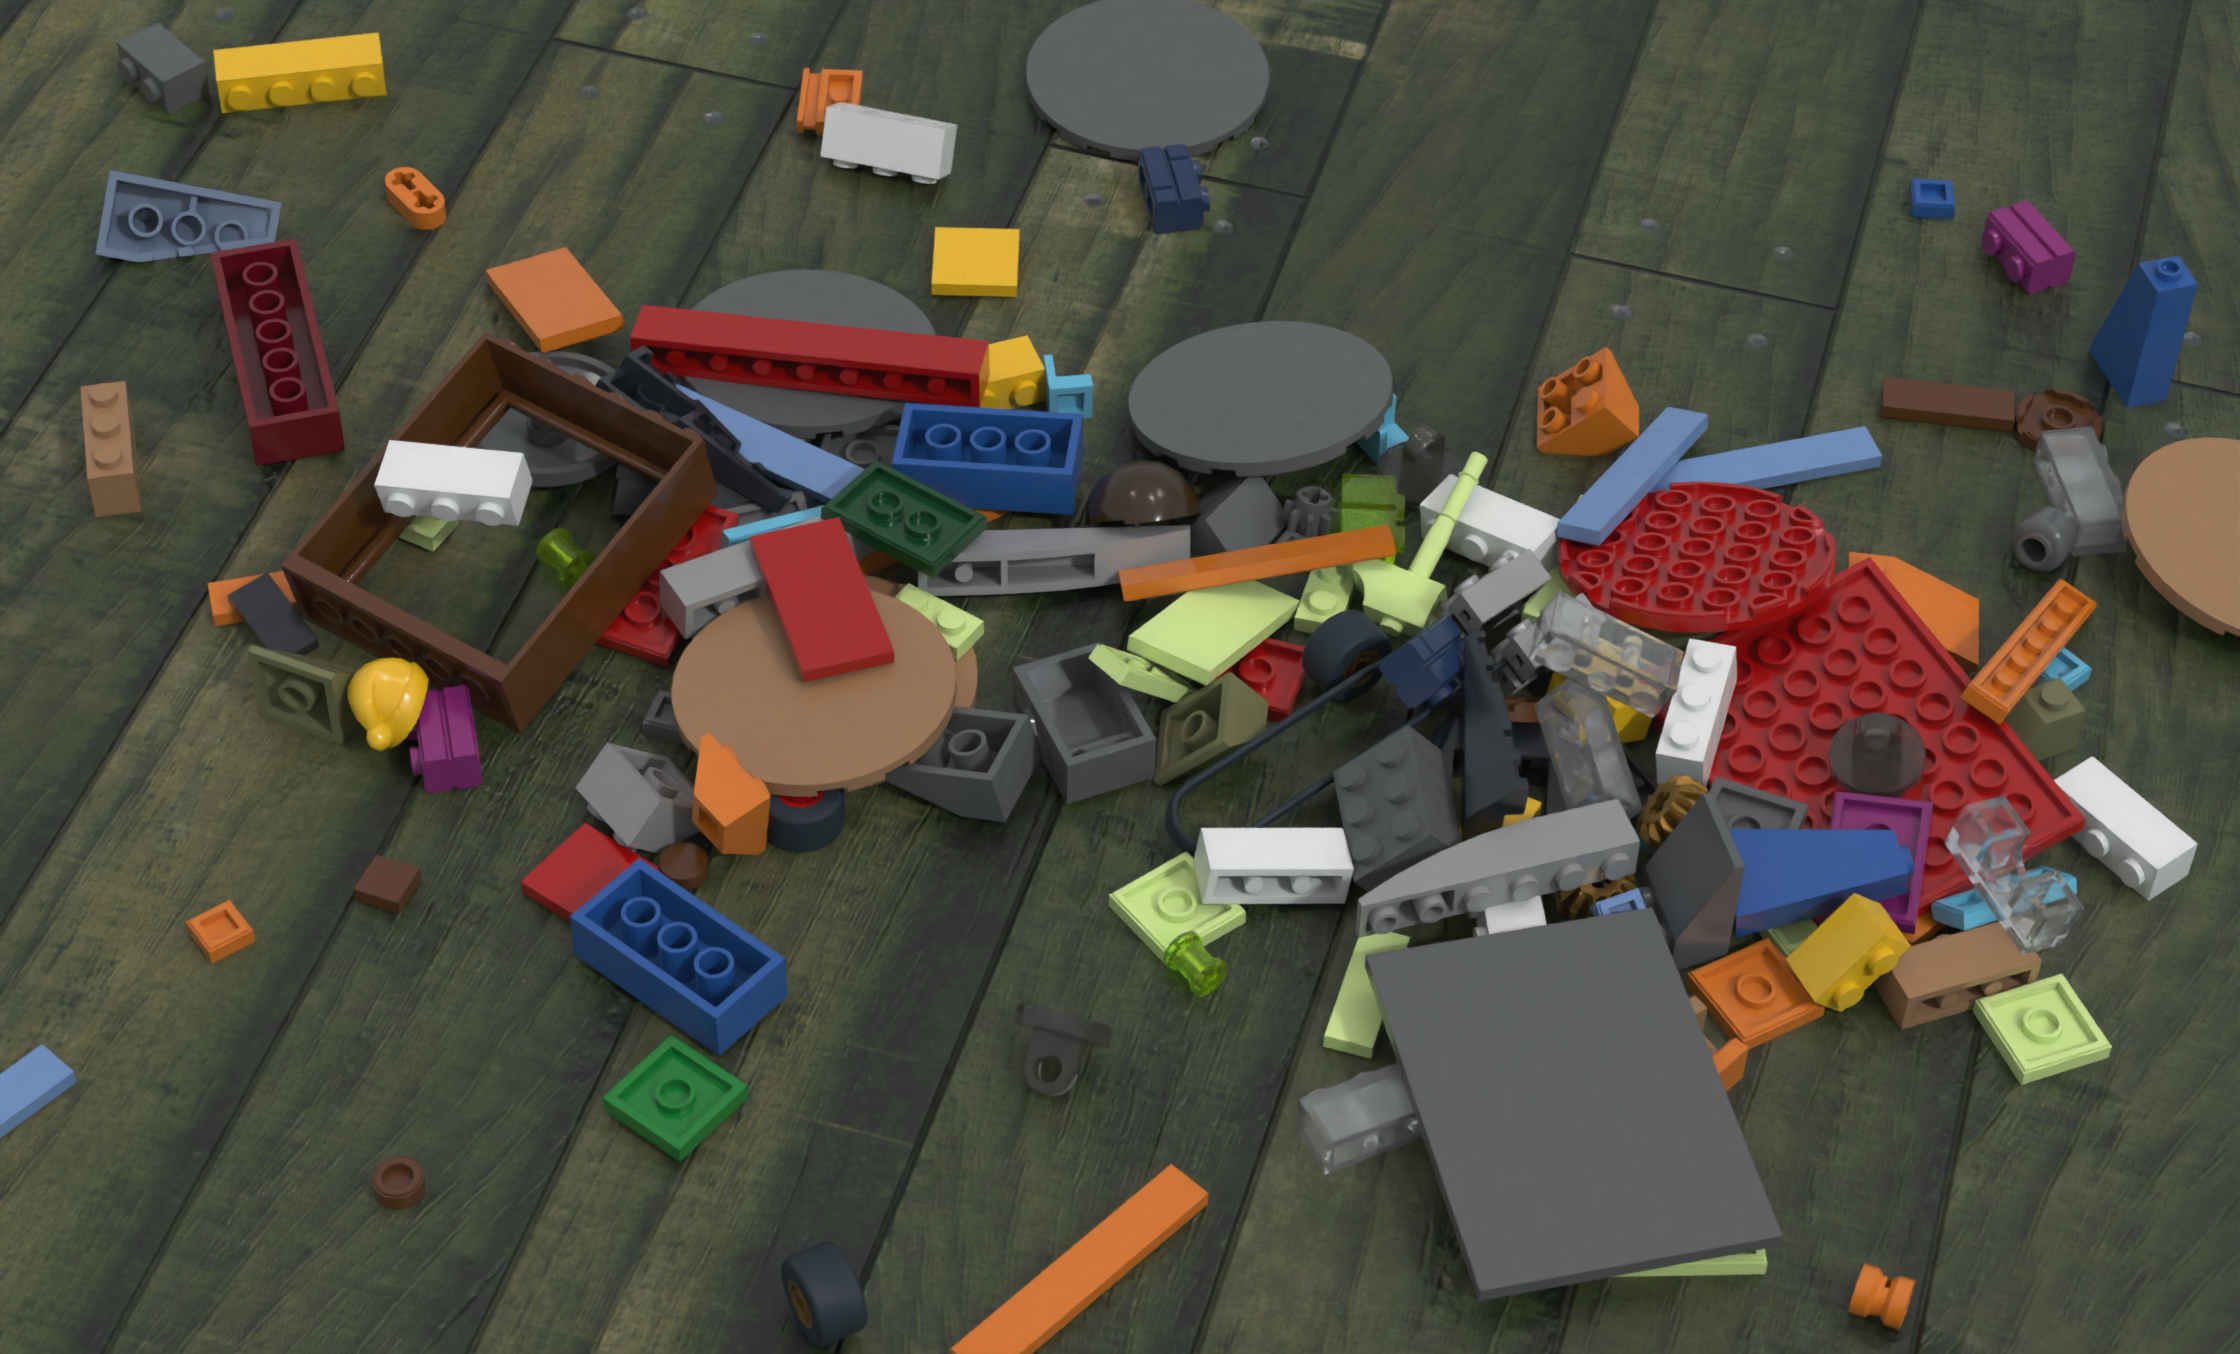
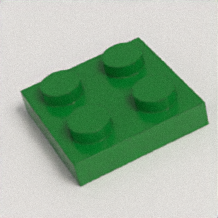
M670 1035L602 1098L604 1111L681 1162L748 1099V1085L673 1035Z

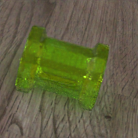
M563 528L554 529L545 535L539 542L536 550L539 561L544 565L553 566L559 572L562 582L569 587L574 586L596 559L589 550L580 549L573 542L571 534Z
M1189 931L1179 935L1170 943L1164 953L1163 961L1170 969L1178 970L1189 981L1190 990L1195 996L1202 997L1210 994L1222 984L1228 974L1227 964L1221 958H1214L1202 946L1203 940L1196 932Z

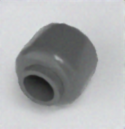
M2049 506L2039 507L2029 512L2016 525L2011 534L2010 546L2014 557L2028 570L2035 572L2052 571L2060 566L2075 548L2077 531L2073 521L2063 511Z

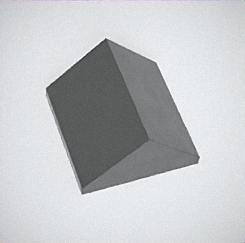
M1233 476L1217 482L1198 501L1201 509L1199 514L1182 517L1174 525H1190V551L1198 556H1206L1274 544L1288 528L1289 521L1282 519L1284 508L1262 476Z

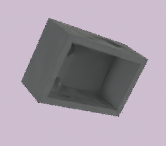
M1100 642L1013 667L1012 706L1016 713L1029 715L1041 753V759L1066 804L1155 777V736L1127 688L1118 684L1088 658L1097 644L1101 645Z

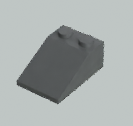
M954 706L947 727L932 747L911 765L908 766L904 763L900 767L886 773L885 781L959 816L1006 822L1041 758L1030 717L1026 714Z
M1713 793L1702 794L1644 866L1641 887H1637L1646 908L1653 907L1677 970L1704 966L1728 954L1745 865Z

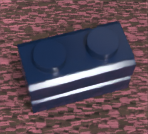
M1185 144L1167 145L1164 149H1161L1160 146L1141 148L1140 152H1138V180L1153 231L1156 234L1176 232L1177 229H1180L1181 232L1200 230L1203 226L1204 212L1210 211V196L1207 186L1200 187L1199 185L1202 182L1199 160H1191L1188 147Z
M1449 615L1441 616L1380 662L1379 670L1391 685L1397 686L1396 693L1408 708L1414 709L1424 701L1431 708L1463 683L1464 638L1460 637L1462 632Z

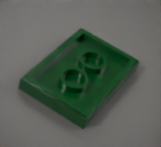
M877 460L871 463L821 508V519L828 520L839 517L845 532L851 534L852 537L931 578L937 576L987 528L986 516Z

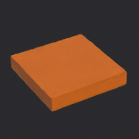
M1769 937L1687 973L1685 984L1690 991L1708 1008V1013L1727 1036L1732 1040L1737 1038L1748 1046L1749 1050L1822 1017L1825 1011V1006L1813 1001L1786 962V957Z

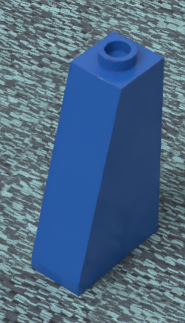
M2179 255L2138 263L2090 346L2089 352L2126 408L2166 401L2198 283Z
M1729 829L1745 865L1733 924L1735 938L1834 913L1853 893L1875 902L1907 894L1909 875L1914 874V864L1910 850L1907 845L1899 846L1894 830Z

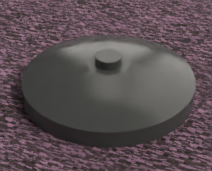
M564 351L529 353L535 357L544 356L548 358L557 368L572 375L580 374L586 377L594 386L600 378L615 371V369L604 362L582 354ZM511 408L476 447L477 449L524 453L533 480L531 486L536 487L563 486L585 481L607 471L617 463V461Z

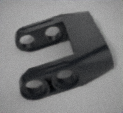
M1447 714L1440 717L1435 723L1431 742L1443 751L1450 787L1452 777L1462 778V714ZM1511 722L1514 750H1519L1521 756V765L1517 766L1519 778H1527L1528 785L1546 786L1544 815L1570 810L1574 760L1569 731L1563 726L1554 723Z

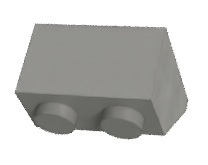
M606 743L575 787L587 800L588 804L586 807L588 811L596 818L606 822L615 831L613 838L618 844L625 846L633 852L641 849L661 853L667 847L700 832L692 822L695 786L668 757Z

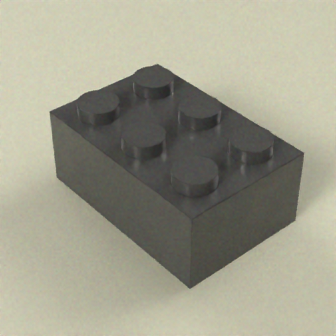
M1407 725L1333 772L1345 838L1354 868L1353 879L1356 884L1367 892L1432 855L1463 842L1443 751L1411 726Z

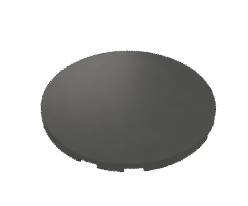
M1101 0L1087 4L1063 15L1050 24L1034 42L1026 64V90L1029 101L1034 111L1044 123H1050L1060 131V137L1085 150L1094 147L1110 152V157L1130 161H1138V152H1140L1141 148L1160 146L1161 149H1164L1167 145L1185 144L1191 157L1214 150L1215 144L1228 138L1234 140L1244 133L1254 123V118L1260 109L1264 108L1268 96V62L1261 46L1252 34L1225 14L1187 0Z
M783 270L747 277L714 291L691 309L936 335L925 314L912 301L897 291L864 277L827 270ZM686 376L680 377V381L685 388L798 439H816V433L841 431L842 436L864 432L902 415L905 403H917L723 382Z
M1262 321L1211 330L1186 339L1162 352L1149 362L1134 380L1129 393L1128 405L1130 422L1136 437L1156 456L1162 457L1166 455L1177 460V466L1195 472L1211 474L1214 469L1236 470L1237 477L1278 475L1310 468L1345 454L1346 446L1358 439L1366 441L1384 423V415L1393 404L1394 392L1392 374L1387 361L1380 352L1363 339L1340 329L1314 323Z

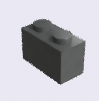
M159 22L117 42L120 57L117 66L123 79L127 83L132 82L143 92L150 103L155 102L166 113L171 114L210 94L205 62Z

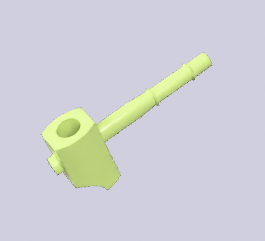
M1478 452L1471 453L1462 472H1459V478L1442 511L1437 514L1438 518L1428 531L1408 570L1379 559L1354 564L1352 570L1356 590L1364 596V614L1373 622L1380 624L1379 628L1385 633L1397 637L1403 633L1414 637L1441 616L1442 612L1439 607L1448 600L1446 585L1429 578L1448 543L1454 526L1457 525V519L1474 486L1479 483L1478 479L1488 461L1484 455Z

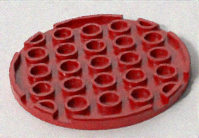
M1674 482L1669 484V490L1648 493L1599 546L1560 538L1558 567L1563 583L1575 597L1583 592L1597 612L1612 619L1662 631L1722 632L1767 624L1794 614L1813 603L1826 591L1834 578L1837 546L1834 536L1831 533H1827L1823 528V520L1803 505L1792 507L1782 503L1781 496L1776 493L1730 483Z

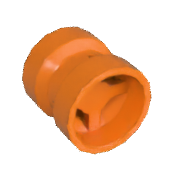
M1864 1263L1852 1295L1848 1313L1861 1318L1869 1315L1879 1316L1884 1326L1899 1331L1916 1281L1901 1275L1893 1280L1889 1279L1888 1276L1883 1275L1881 1268Z

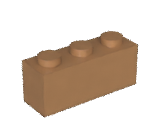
M126 381L80 386L87 480L95 517L141 512L134 419Z
M2013 917L1995 923L1990 922L1953 935L1943 934L1931 941L1911 946L1899 957L1897 965L1891 971L1880 975L1875 980L1874 987L1902 1030L1972 1010L1977 999L2036 982L2042 960Z

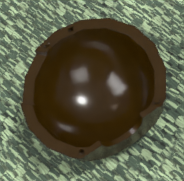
M1134 460L1115 466L1097 481L1086 503L1085 525H1098V521L1125 520V524H1134L1135 528H1139V523L1187 517L1199 514L1201 509L1195 490L1179 471L1159 461Z

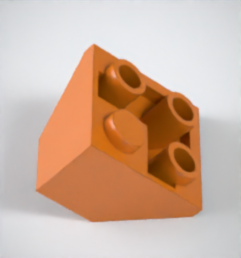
M1607 347L1591 356L1582 358L1573 367L1556 377L1547 379L1538 387L1537 449L1542 453L1606 457L1639 437V406L1612 352Z
M708 732L701 737L693 794L692 822L722 854L759 855L766 850L771 800L769 790L759 778H752L740 766L736 754L729 746H721Z

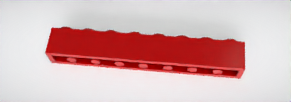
M642 305L630 336L631 352L643 345L653 352L650 362L663 375L665 372H672L676 377L686 376L741 384L980 408L990 376L989 341L649 305Z

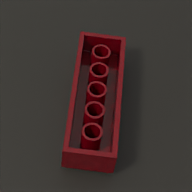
M297 238L210 253L217 295L256 466L345 450L340 412Z

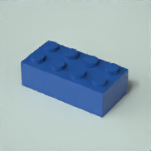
M905 403L892 459V468L969 508L1074 515L1084 459L1083 414Z
M640 858L570 915L573 950L577 957L718 1056L725 1052L787 997L786 960L783 956Z

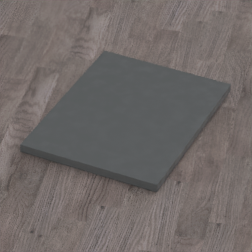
M1653 907L1366 955L1365 969L1478 1301L1780 1246L1783 1235Z

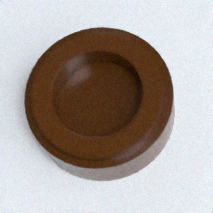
M687 842L676 843L667 847L660 855V873L685 890L697 888L708 877L707 854L696 844Z
M408 1157L389 1158L381 1162L372 1174V1186L376 1200L384 1207L390 1209H405L413 1206L423 1197L426 1190L423 1168L417 1161Z

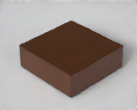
M376 854L353 889L355 900L400 914L422 879L420 868Z

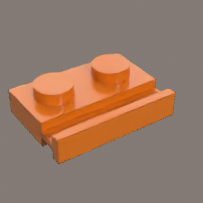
M804 68L797 114V134H803L804 129H815L816 134L823 135L826 107L838 102L860 106L863 71L822 69L821 74L810 73V68Z

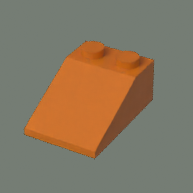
M1849 552L1846 569L1870 557L1963 670H1978L1979 599L1896 557Z

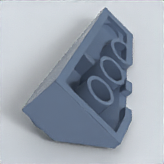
M110 170L95 255L140 263L208 254L275 242L282 202Z

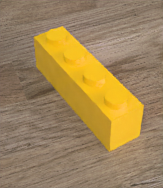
M379 32L213 50L216 82L222 113L387 95Z

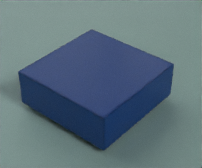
M1910 180L1908 190L1911 217L1953 219L1955 201L1952 181Z

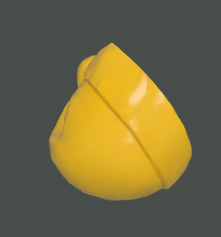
M394 657L376 659L359 668L347 686L349 705L358 722L367 730V743L376 751H383L388 747L392 748L400 744L412 731L419 718L427 693L429 678L417 663Z

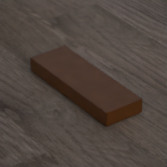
M1883 377L1880 417L2012 432L2015 422V391Z

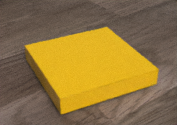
M935 227L932 295L1017 297L1020 229Z

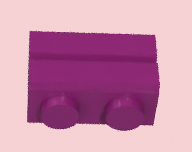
M2028 200L2013 204L2009 209L2004 207L1989 213L1981 236L1982 246L1988 255H1994L2005 267V272L2011 281H2017L2029 295L2046 290L2048 286L2053 288L2068 282L2071 277L2076 253Z
M465 685L443 688L441 692H438L437 689L427 690L419 718L412 731L408 734V741L418 740L419 743L418 747L409 748L413 776L423 775L425 791L429 793L450 791L455 786L458 789L480 786L483 779L469 688Z

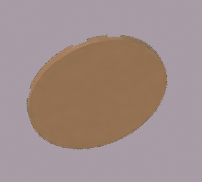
M2204 437L2174 442L2158 449L2144 459L2126 486L2123 508L2120 512L2124 540L2130 542L2137 556L2135 563L2140 571L2169 603L2200 625L2220 635L2227 631L2240 636V440Z
M869 590L894 649V662L803 682L767 593L764 596L747 600L715 618L693 638L684 650L676 666L671 687L672 708L676 727L688 750L694 751L698 756L701 737L708 732L721 746H729L736 754L740 766L752 778H759L766 785L770 794L791 797L818 796V791L846 787L847 792L885 780L886 773L900 767L904 763L908 766L911 765L939 739L947 727L956 703V670L951 649L938 628L915 608L886 594Z

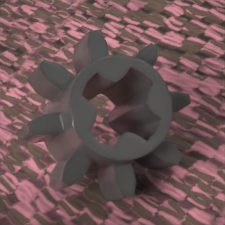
M1307 486L1299 491H1295L1293 500H1285L1282 519L1289 521L1288 531H1295L1304 535L1305 538L1329 535L1330 529H1337L1341 510L1334 508L1335 498H1331L1328 491L1320 487Z

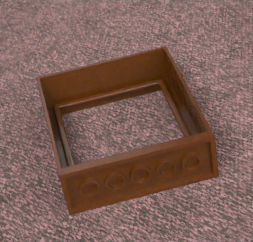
M484 332L390 440L476 448L511 408L659 482L509 664L506 665L357 586L403 533L406 527L416 518V515L401 517L392 513H386L374 486L388 443L282 562L281 568L303 618L379 659L394 657L417 663L428 676V685L439 691L446 687L465 685L469 688L473 709L521 734L718 495V491L705 448V442L697 432L690 428L681 429L667 422L659 413L653 410L645 411L630 404L621 394L617 392L608 393L594 386L586 377L580 374L572 375L557 368L548 358L544 356L535 357L521 350L516 343L507 338L501 340Z

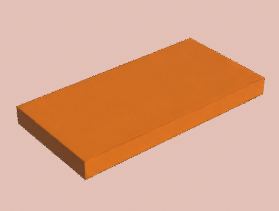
M566 247L485 270L489 286L542 353L625 329L622 314Z

